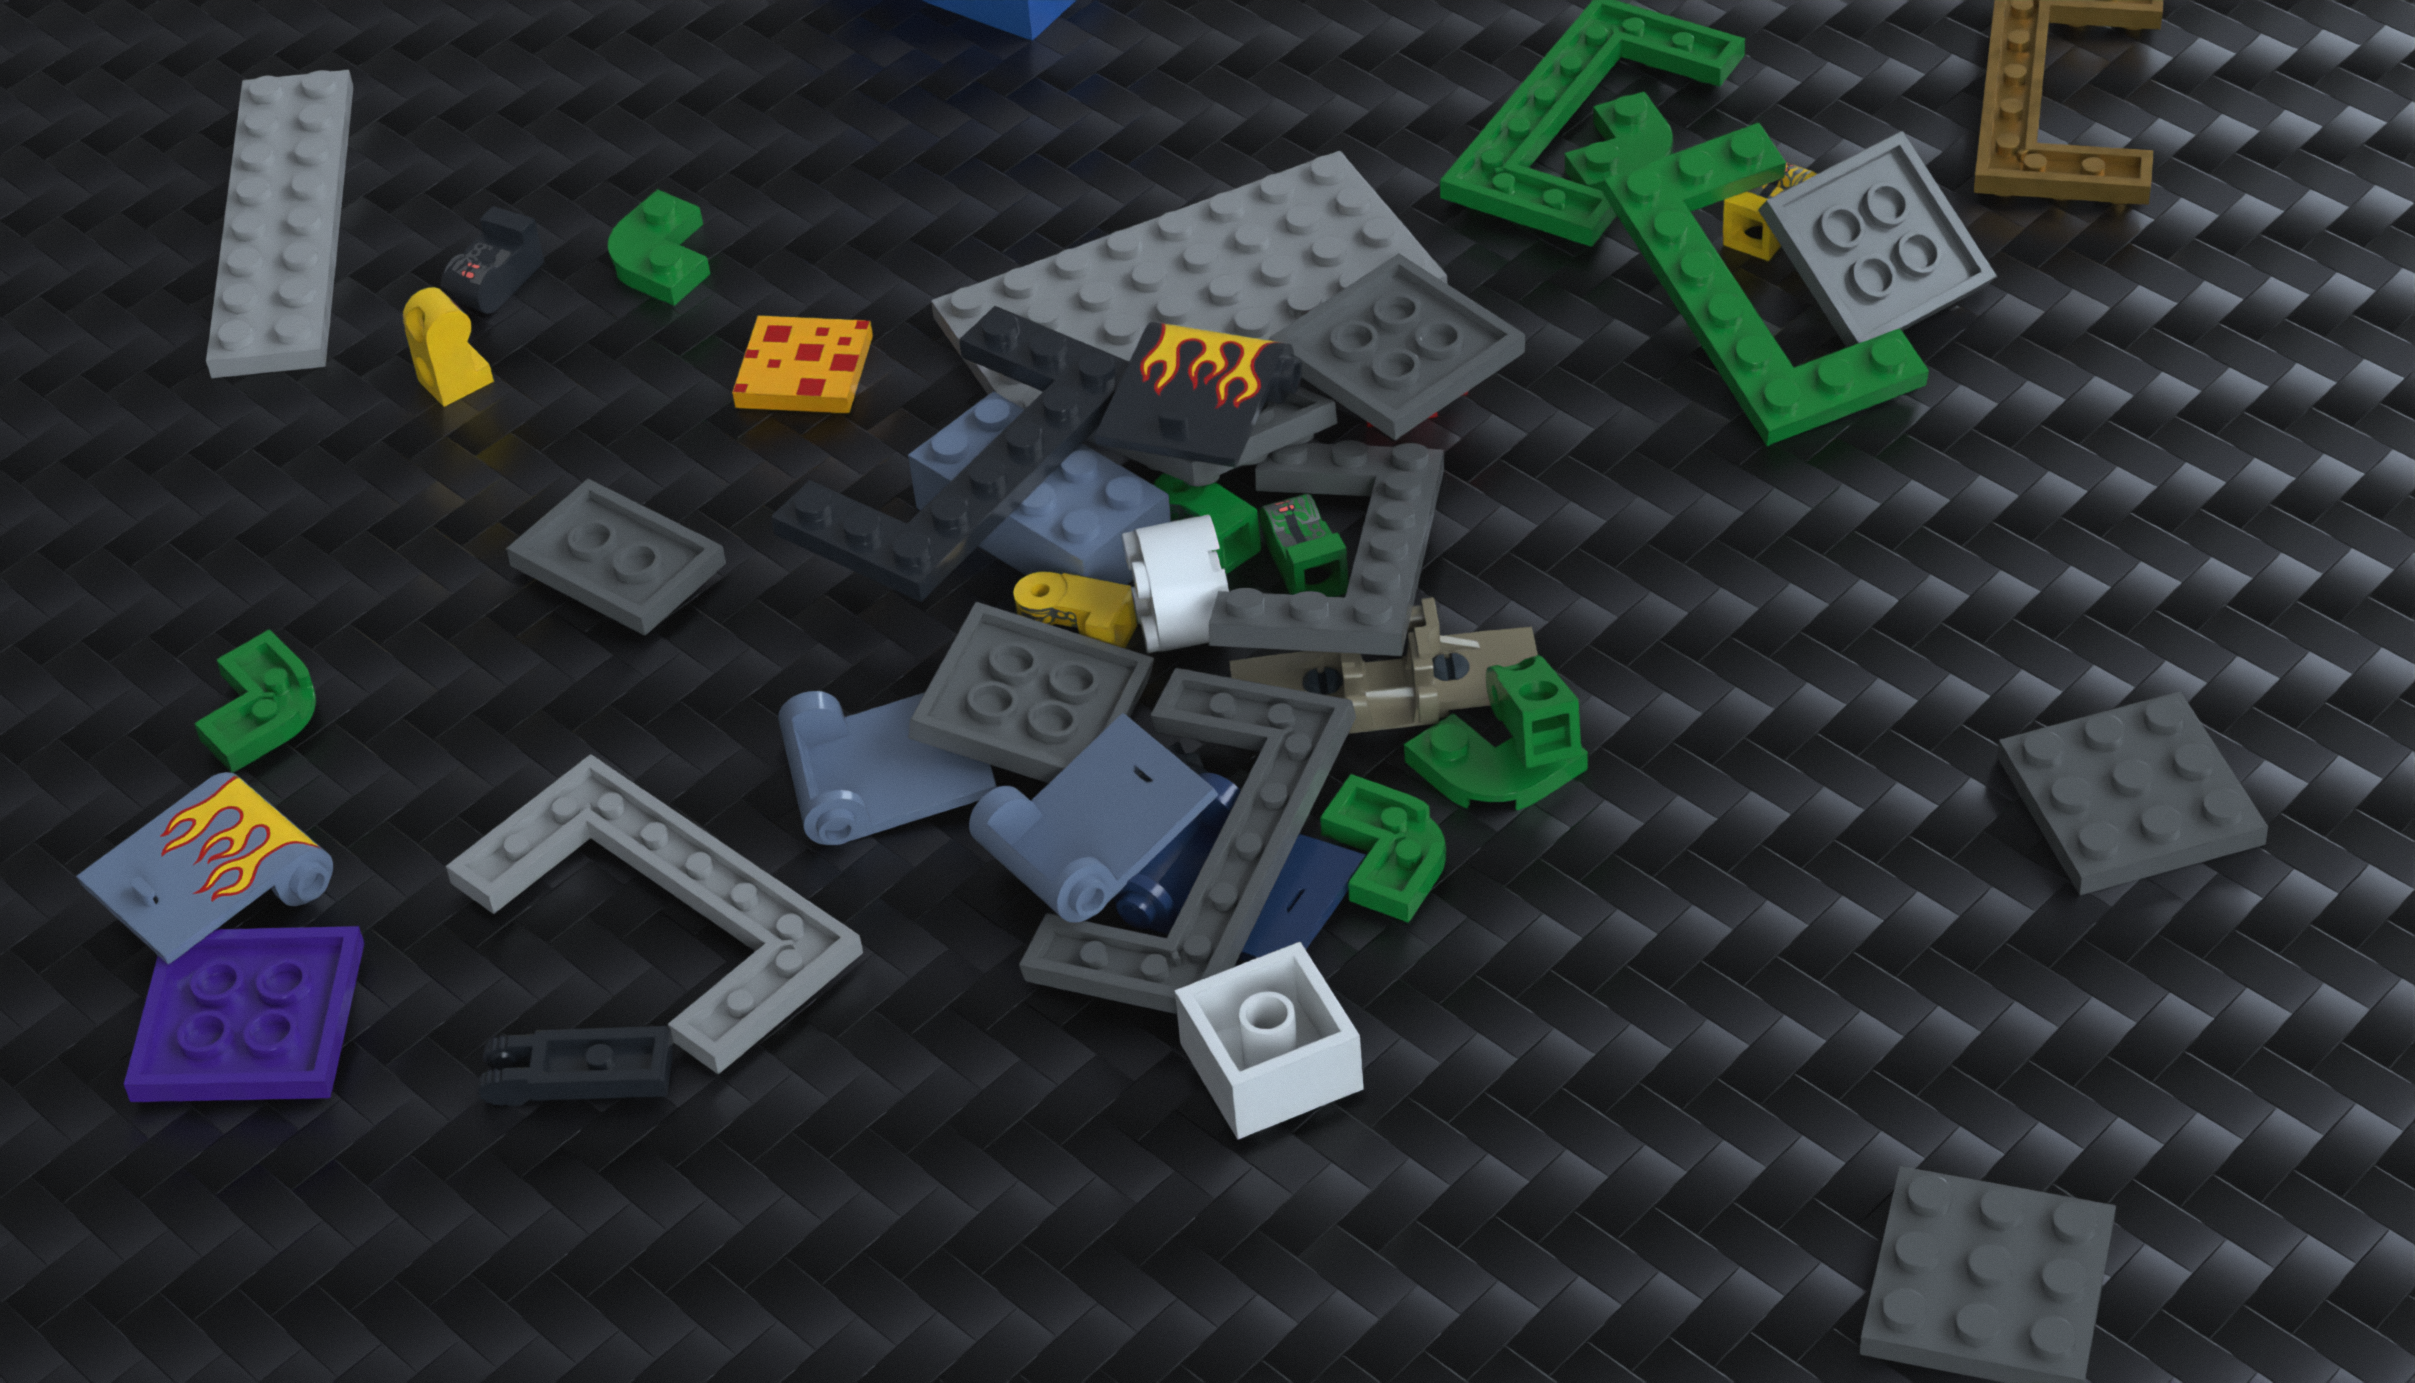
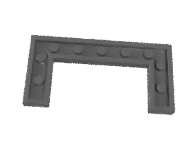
M1345 440L1336 444L1305 442L1287 445L1268 453L1267 458L1257 463L1255 469L1256 491L1371 497L1345 598L1326 597L1324 594L1314 591L1300 592L1295 595L1266 594L1252 588H1239L1231 592L1218 591L1209 620V646L1402 656L1443 477L1444 449H1427L1425 446L1416 443H1404L1396 447L1367 446L1360 441Z
M1175 668L1151 713L1155 731L1258 751L1260 754L1167 938L1086 921L1068 922L1060 916L1046 913L1019 964L1025 981L1177 1014L1175 990L1233 968L1356 719L1352 700Z

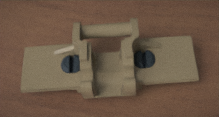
M1434 597L1422 598L1420 605L1413 606L1407 630V632H1411L1408 633L1407 655L1403 656L1402 659L1365 663L1361 654L1303 651L1229 661L1231 678L1352 700L1356 719L1349 731V734L1439 724V718L1450 716L1449 710L1491 706L1486 688L1487 667L1493 665H1500L1502 667L1515 665L1526 658L1537 656L1538 654L1532 627L1440 635Z

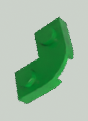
M1645 92L1623 96L1617 100L1593 106V124L1605 141L1564 153L1565 172L1572 182L1603 191L1605 178L1673 154L1672 130Z
M657 189L613 228L608 239L609 255L616 268L617 278L636 290L675 306L710 275L707 257L680 245L703 225L700 207Z
M271 630L265 631L216 660L222 678L240 697L194 723L200 741L231 773L238 771L292 739L307 725L315 710L316 695L308 669Z
M1454 713L1404 744L1405 763L1448 799L1464 808H1468L1471 799L1484 802L1514 800L1515 809L1520 810L1535 804L1588 770V752L1582 747V756L1526 769L1517 757L1516 740L1514 737L1495 748Z
M1350 774L1320 817L1321 835L1369 852L1348 883L1349 901L1409 923L1443 871L1446 861L1444 836L1438 825L1430 818L1429 805L1422 800Z

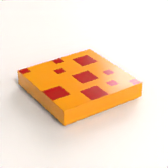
M758 316L732 392L735 408L850 413L873 337L871 322L865 320Z

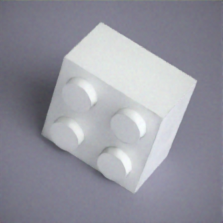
M1301 942L1175 990L1180 1043L1237 1139L1363 1090L1360 1035Z

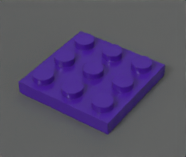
M359 926L216 929L169 965L157 956L124 1081V1087L130 1102L331 1098L364 948V940Z

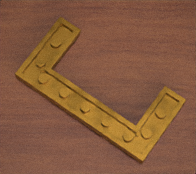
M1994 0L1974 193L2149 205L2153 150L2037 143L2048 23H2061L2075 27L2094 25L2122 27L2128 30H2161L2163 0Z

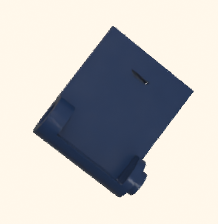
M1214 773L1199 774L1219 795L1139 873L1130 878L1127 884L1113 897L1118 914L1129 925L1138 929L1149 928L1169 935L1241 792L1228 779ZM1299 834L1238 959L1249 962L1298 942H1301L1306 950L1348 892V883L1366 858V855Z

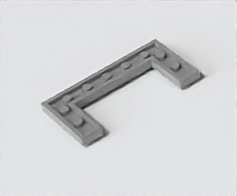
M591 754L446 866L451 884L494 914L591 838L756 951L668 1023L674 1043L717 1074L721 1073L863 953L860 935Z

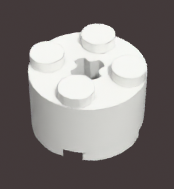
M1210 515L1138 528L1132 532L1123 533L1122 543L1128 569L1132 570L1135 587H1131L1137 623H1141L1147 653L1157 651L1160 653L1209 643V620L1218 591L1229 592L1225 569H1221L1217 552H1212V550L1220 549Z

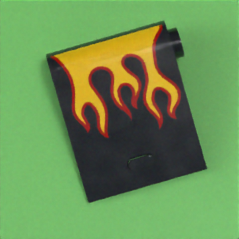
M1150 322L1137 344L1094 435L1095 442L1098 445L1236 468L1265 401L1282 404L1288 393L1294 394L1298 390L1302 375L1301 358L1294 357L1293 347L1288 343Z

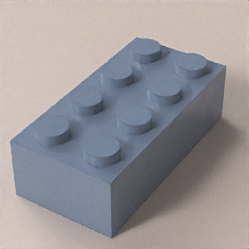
M993 391L908 454L916 508L922 510L1025 409ZM1081 444L978 546L1026 576L1036 572L1067 573L1127 585L1133 580L1132 570H1129L1127 566L1122 534L1132 532L1138 528L1171 522L1169 497L1166 492L1088 446Z

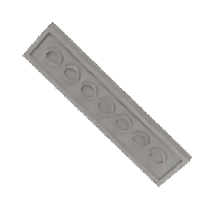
M318 70L309 74L282 77L262 76L253 80L242 81L206 358L211 378L326 367L353 96V83L349 70L331 72Z

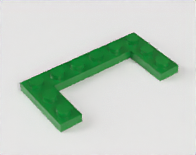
M1592 0L1440 180V198L1592 247L1617 216L1603 195V191L1529 167L1620 57L1720 87L1745 56V38L1617 0Z
M1756 123L1604 179L1603 195L1766 446L1924 387L1927 384L1929 370L1900 328L1795 368L1792 366L1691 213L1697 209L1785 177L1786 161L1760 123Z

